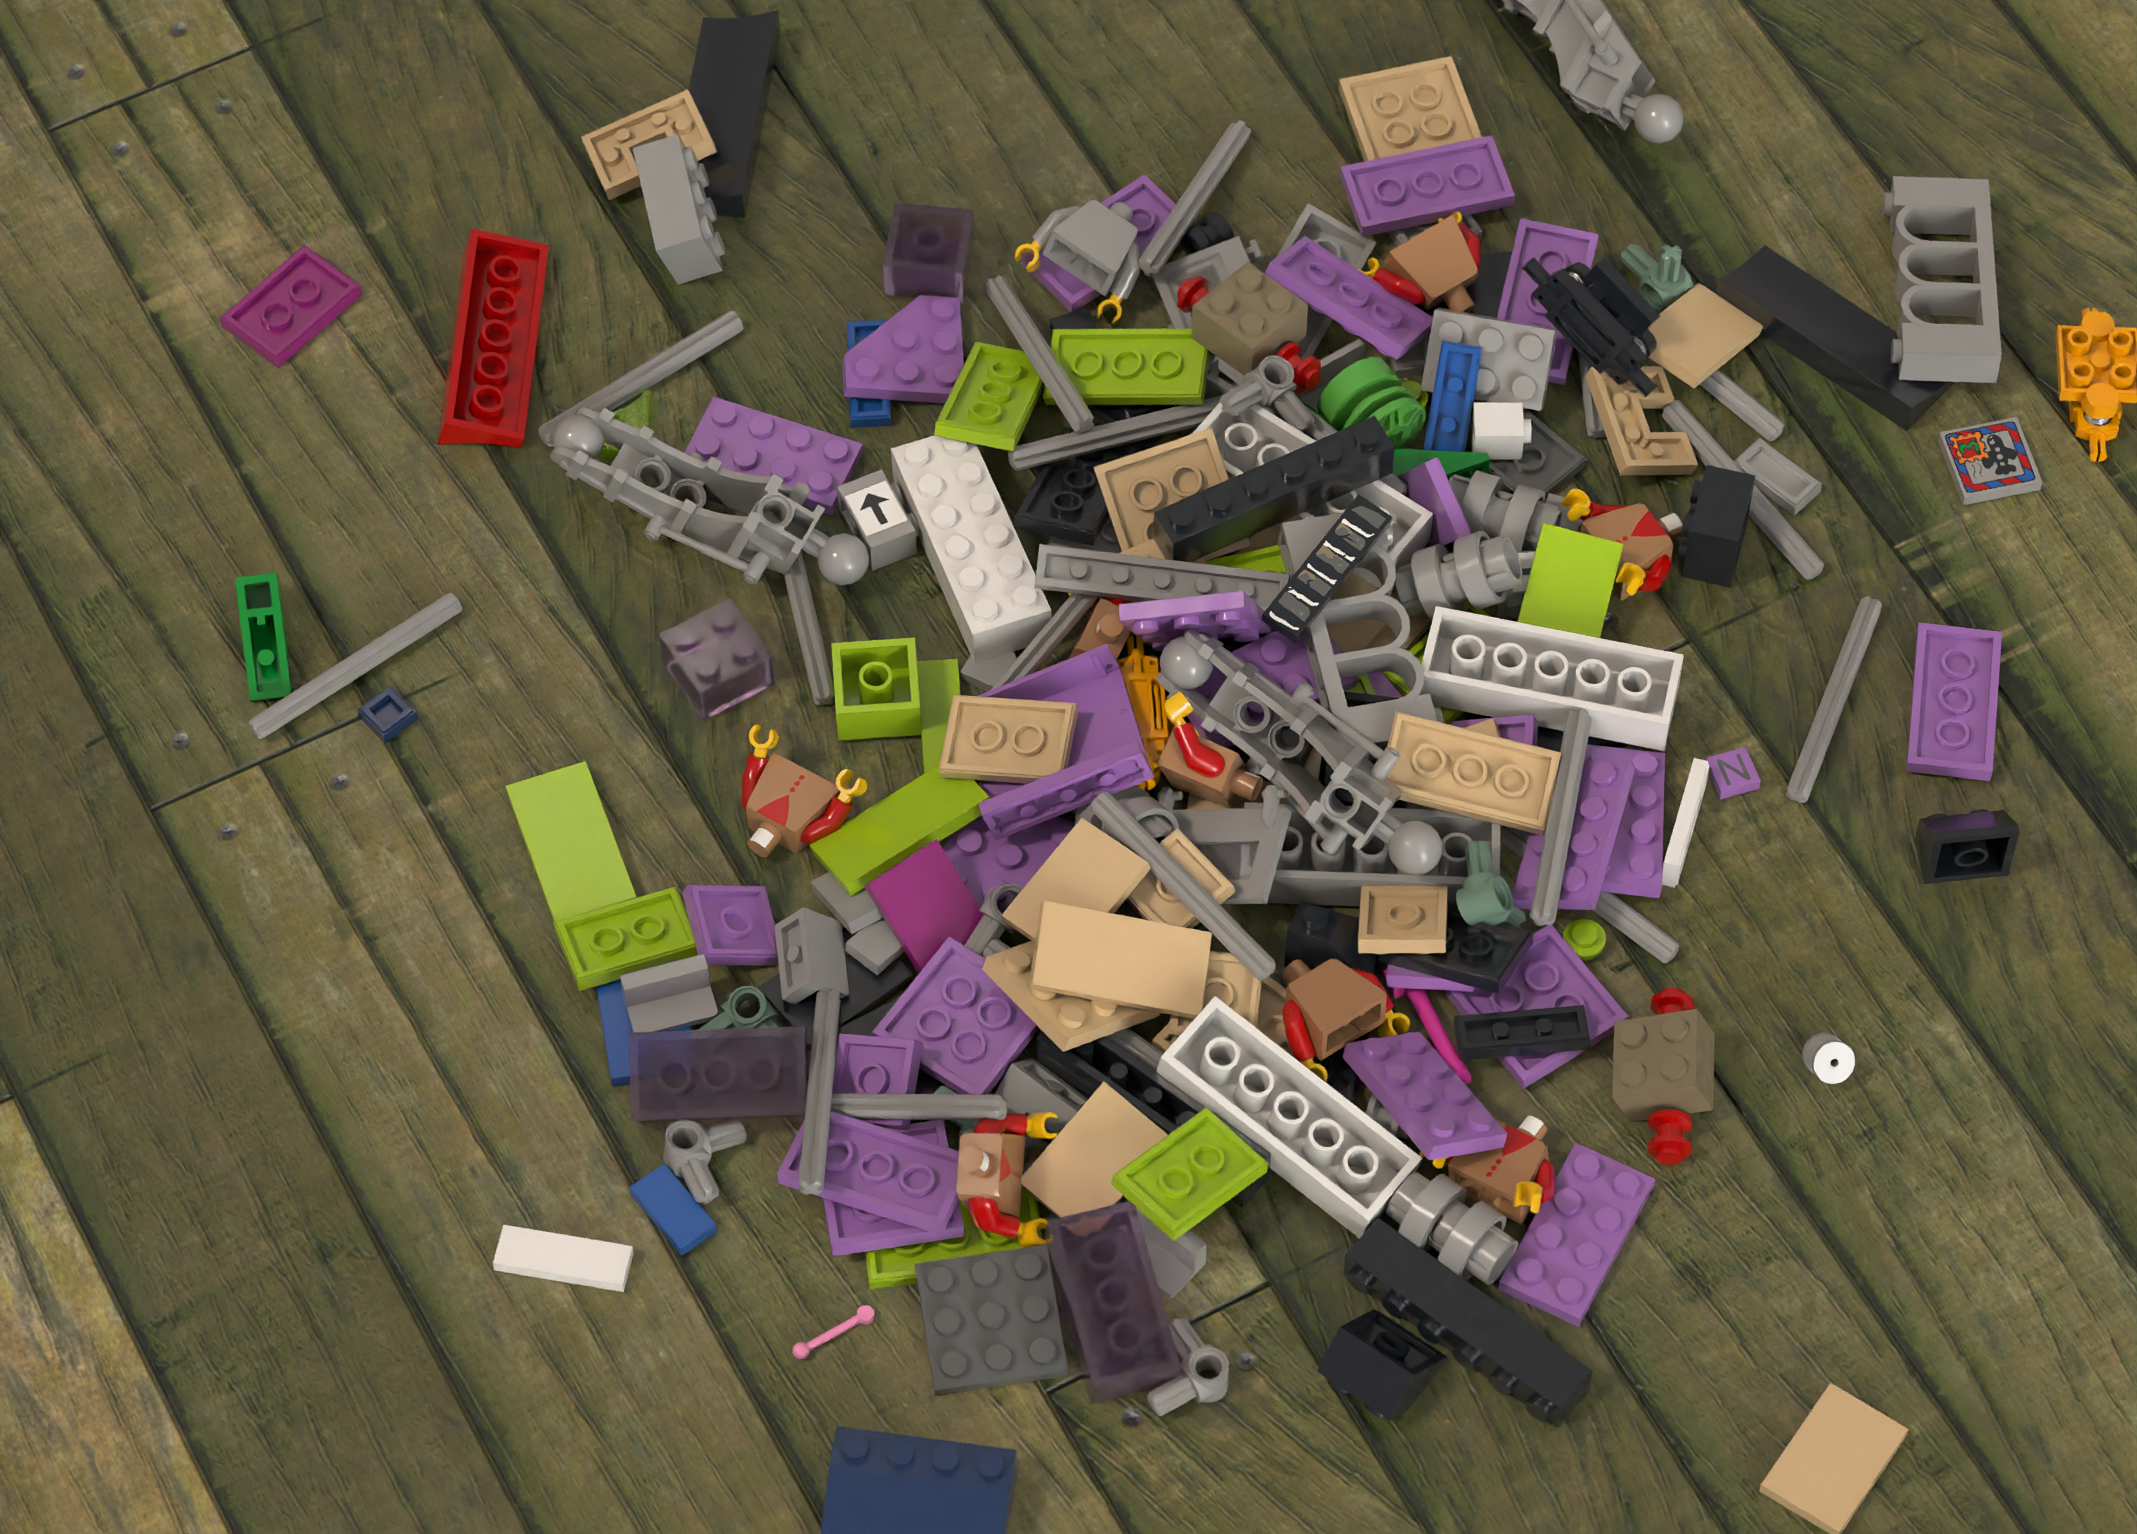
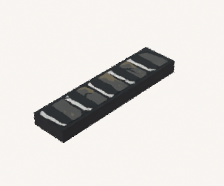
M1358 494L1265 610L1261 620L1294 643H1297L1389 527L1393 517Z

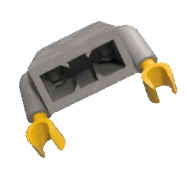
M1090 200L1082 207L1072 206L1053 211L1032 236L1034 241L1031 244H1023L1017 248L1015 252L1016 261L1018 263L1023 255L1027 253L1033 254L1034 259L1026 267L1027 272H1033L1038 269L1041 262L1039 252L1045 248L1043 251L1044 256L1102 295L1106 296L1110 291L1112 293L1110 299L1103 301L1099 305L1097 318L1099 319L1103 308L1112 307L1117 314L1111 324L1113 326L1117 324L1122 314L1121 301L1128 298L1141 270L1138 267L1140 248L1134 243L1138 230L1136 226L1130 223V220L1133 218L1132 210L1123 202H1115L1109 209L1097 200Z

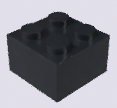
M1707 465L1703 481L1695 479L1690 498V510L1686 512L1682 526V540L1677 558L1684 561L1682 577L1731 588L1748 524L1755 475Z

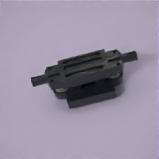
M1535 257L1524 265L1522 270L1538 285L1535 298L1548 311L1545 317L1599 374L1605 371L1618 385L1630 381L1643 394L1644 398L1657 388L1658 385L1641 368L1644 361L1657 348L1656 339L1649 328L1659 319L1660 314L1605 257L1592 269L1578 262L1552 274H1549Z

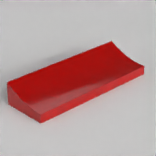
M471 228L463 251L437 445L480 443L515 448L522 447L526 429L549 245Z

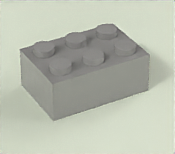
M678 134L634 147V157L655 249L676 283L679 285L723 271L720 256L725 254V249L719 232H714L712 221L717 220V214L711 198H706L704 187L709 186V180L704 165L702 163L698 164L693 147H686Z
M1437 308L1434 310L1421 390L1429 392L1434 390L1442 340L1481 346L1483 350L1474 399L1492 403H1523V408L1541 411L1545 404L1557 329Z

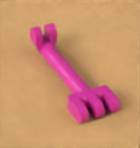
M1387 969L1382 970V975L1387 986ZM1388 987L1393 999L1406 995L1409 996L1437 1052L1465 1085L1471 1083L1472 1076L1463 1060L1459 1059V1054L1425 990Z

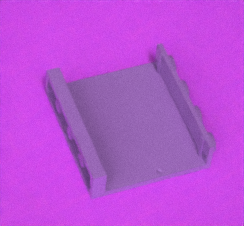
M1108 643L978 695L980 697L1076 703L1079 709L1068 768L1028 784L978 780L979 786L990 797V799L980 802L979 807L982 817L995 840L1002 839L1087 805L1102 792H1108L1112 795L1154 778L1121 668Z

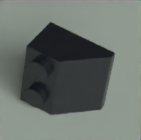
M1985 809L1974 810L1968 814L1950 816L1934 814L1927 818L1919 819L1914 841L1924 884L2008 876L2020 832L2018 824L2004 810L1988 811Z
M1373 1309L1339 1327L1317 1372L1326 1377L1328 1384L1335 1390L1344 1394H1351L1365 1403L1364 1407L1371 1414L1392 1420L1410 1408L1443 1366L1447 1356Z

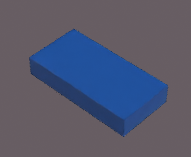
M665 1163L629 1187L631 1197L681 1256L717 1232L716 1223L699 1203L694 1200L693 1196Z

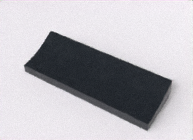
M778 10L739 18L703 17L689 92L717 150L716 153L698 160V164L702 163L706 170L709 186L704 187L706 198H711L718 216L745 218L780 39Z
M1766 245L1740 267L1718 279L1716 294L1763 325L1760 334L1906 431L1954 384V382L1899 380L1898 363H1891L1892 339H1898L1896 331Z

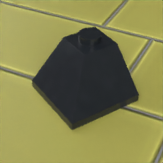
M1301 902L1287 929L1284 967H1287L1292 961L1300 959L1313 970L1329 959H1337L1348 967L1374 974L1379 963V954L1359 953V918Z

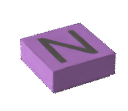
M1746 747L1706 758L1710 765L1708 774L1720 800L1760 788L1761 780Z

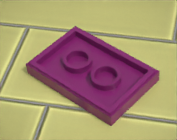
M303 245L221 316L220 322L224 329L279 368L362 295V289L355 281Z
M937 839L926 844L864 885L918 973L922 971L949 936L965 945L983 917L979 912V905Z

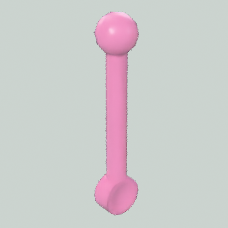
M862 1305L858 1308L857 1315L807 1343H796L792 1349L794 1357L800 1360L806 1359L811 1350L857 1324L868 1325L874 1320V1309L869 1305Z

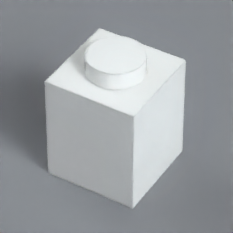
M1474 403L1472 416L1473 452L1487 453L1490 460H1522L1523 443H1531V419H1523V403Z

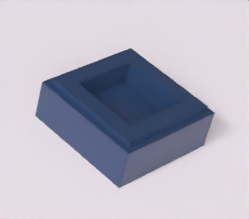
M391 686L357 709L359 718L384 743L418 720L416 711Z

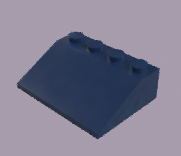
M837 1426L829 1464L820 1534H1007L1017 1478V1451L1014 1449Z

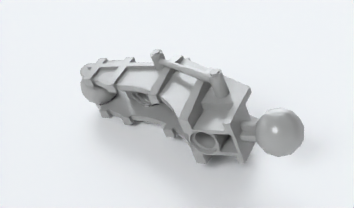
M1502 0L1505 3L1503 8L1507 12L1515 16L1519 12L1536 23L1533 31L1545 39L1547 36L1552 43L1549 51L1556 56L1558 61L1560 86L1565 93L1570 95L1574 101L1573 103L1579 110L1587 114L1592 112L1615 123L1623 130H1626L1633 119L1638 134L1646 141L1662 144L1671 141L1681 132L1684 118L1679 102L1669 95L1658 93L1646 97L1655 79L1603 0Z
M580 407L574 415L562 419L555 426L552 435L554 449L550 454L552 461L567 470L565 475L575 481L579 478L603 492L602 497L611 502L617 499L651 519L644 530L645 536L650 540H658L661 534L668 536L744 572L742 577L749 584H757L766 568L786 575L801 549L817 558L821 574L830 583L841 586L859 581L867 572L869 555L865 544L858 537L846 533L828 537L814 528L825 508L817 505L815 510L811 512L802 506L811 491L805 483L797 482L793 488L782 485L784 480L775 474L771 477H765L721 468L722 462L711 456L708 463L704 462L703 457L698 453L691 452L689 455L654 438L652 436L654 431L643 425L642 429H638L613 419L615 413L605 407L601 413ZM604 441L620 449L611 466L595 460L602 452ZM640 477H652L656 480L658 487L651 488L643 484ZM683 496L688 499H686L685 502H682L680 500H677L676 497ZM706 501H712L749 514V516L728 515L706 510L703 507Z
M1188 629L1184 636L1171 640L1164 647L1160 656L1161 671L1156 680L1170 693L1167 699L1181 692L1193 708L1192 712L1203 721L1201 724L1203 728L1210 733L1215 730L1250 756L1246 763V768L1250 773L1263 775L1279 790L1286 789L1288 791L1287 799L1290 801V804L1324 839L1320 845L1326 853L1335 854L1348 834L1356 838L1352 846L1357 850L1362 849L1375 835L1388 844L1390 859L1402 872L1410 875H1421L1431 871L1438 864L1442 855V842L1435 829L1421 821L1401 823L1388 813L1394 803L1404 793L1387 777L1401 757L1396 749L1386 747L1383 751L1346 722L1341 721L1314 701L1311 697L1315 691L1310 684L1301 682L1293 695H1291L1259 673L1260 669L1252 663H1245L1222 647L1224 644L1214 637L1209 638L1203 633L1200 634L1195 630ZM1214 665L1227 678L1211 701L1194 688L1203 685L1209 679ZM1250 701L1257 702L1263 707L1265 717L1262 722L1254 721L1249 717L1247 705ZM1327 721L1334 725L1336 728H1338L1341 733H1343L1345 736H1347L1349 739H1351L1358 745L1356 747L1352 746L1344 737H1342L1334 728H1332L1327 723ZM1283 726H1290V729L1299 734V744L1297 746L1288 745L1283 740ZM1310 744L1334 770L1330 777L1332 780L1326 788L1306 771L1298 761L1292 758ZM1369 753L1378 759L1375 765L1367 759ZM1337 788H1344L1352 794L1353 806L1351 808H1347L1335 797ZM1325 817L1335 823L1330 830L1322 822Z

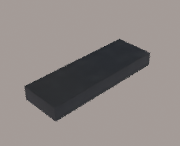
M1584 1005L1454 1016V1029L1460 1060L1590 1049V1036Z

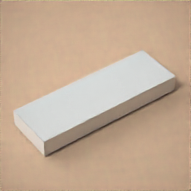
M1697 758L1693 760L1663 864L1662 885L1674 888L1675 885H1678L1707 785L1710 767L1708 761Z
M503 1225L493 1267L494 1271L624 1292L634 1252L633 1246Z

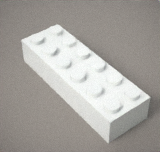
M1220 402L1192 433L1212 428L1229 479L1315 442L1311 437L1257 404L1236 416H1231L1223 412V406ZM1376 480L1276 525L1281 527L1284 522L1343 513L1359 494L1393 517L1390 524L1393 533V544L1388 546L1387 553L1390 554L1397 572L1399 567L1410 564L1412 554L1417 550L1423 549L1430 541L1433 513L1382 481ZM1356 567L1353 573L1380 589L1382 587L1379 578L1370 570Z
M931 436L891 448L893 479L900 489L908 513H913L920 529V541L974 663L1010 651L1026 648L1052 618L1051 608L1042 589H1034L1036 575L977 444Z
M1436 606L1421 664L1424 670L1425 682L1421 695L1430 693L1434 706L1495 718L1534 714L1538 721V726L1564 731L1566 716L1570 710L1578 711L1584 709L1592 719L1589 736L1665 751L1680 683L1684 655Z
M1216 996L1160 1058L1156 1070L1159 1075L1271 1153L1270 1168L1359 1239L1375 1220L1380 1218L1386 1211L1396 1190L1410 1174L1417 1171L1422 1158Z

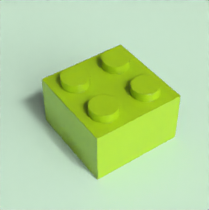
M915 637L831 643L838 741L921 735Z

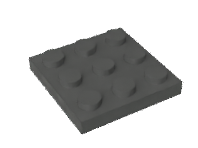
M1047 1244L915 1264L935 1396L1068 1376Z

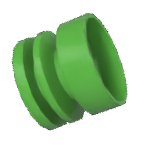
M1368 357L1343 369L1322 391L1317 403L1318 414L1323 416L1325 421L1337 431L1375 416L1397 449H1405L1420 433L1426 420V410L1406 387H1401V380L1380 357Z

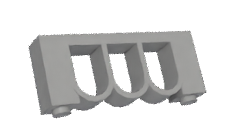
M1893 176L1891 192H1884L1882 214L1883 216H1889L1890 232L1894 233L1891 250L1894 259L1898 262L1894 293L1901 306L1896 330L1898 339H1892L1891 363H1898L1899 380L1997 383L2002 353L1989 179ZM1912 235H1970V242L1927 241ZM1915 275L1973 276V283L1923 281L1915 277ZM1925 315L1976 317V325L1934 324L1924 322L1916 317Z
M1343 513L1282 523L1278 545L1285 572L1289 574V580ZM1389 525L1357 566L1373 572L1379 578L1382 587L1369 594L1330 600L1302 635L1320 705L1341 721L1346 722L1383 751L1387 747L1396 711L1444 723L1441 709L1439 707L1434 708L1430 693L1421 695L1425 683L1424 670L1419 660L1404 649L1410 632V618L1404 606L1396 599L1390 597L1396 579L1395 564L1390 554L1387 553L1388 546L1393 544L1391 525ZM1364 619H1376L1386 623L1396 636L1392 643L1385 646L1334 655L1326 626ZM1380 671L1392 672L1402 677L1410 688V693L1399 699L1348 708L1340 678ZM1327 721V723L1332 728H1334L1342 737H1344L1352 746L1356 747L1358 745L1351 739H1349L1347 736H1345L1343 733H1341L1338 728H1336L1334 725ZM1370 753L1367 757L1368 760L1376 759Z

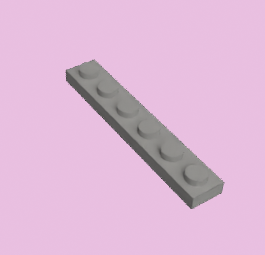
M1039 544L1034 589L1141 602L1244 591L1265 611L1288 583L1289 574Z

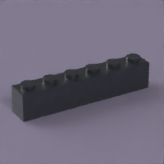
M1372 416L1155 511L1153 539L1167 560L1195 561L1392 474L1395 446L1377 418Z
M1043 1031L1037 1037V1061L1088 1099L1103 1082L1107 1083L1168 1135L1206 1108L1107 1037L1099 1038L1064 1052ZM1216 1115L1269 1163L1267 1172L1230 1199L1243 1208L1270 1178L1271 1153Z
M1377 1218L1345 1254L1344 1275L1353 1288L1361 1293L1368 1292L1381 1301L1382 1306L1389 1314L1398 1319L1405 1318L1417 1327L1420 1335L1432 1344L1439 1343L1452 1352L1456 1361L1466 1369H1476L1488 1378L1489 1383L1499 1393L1506 1396L1512 1395L1523 1403L1528 1413L1535 1419L1542 1422L1547 1420L1558 1428L1590 1390L1593 1370L1381 1219Z

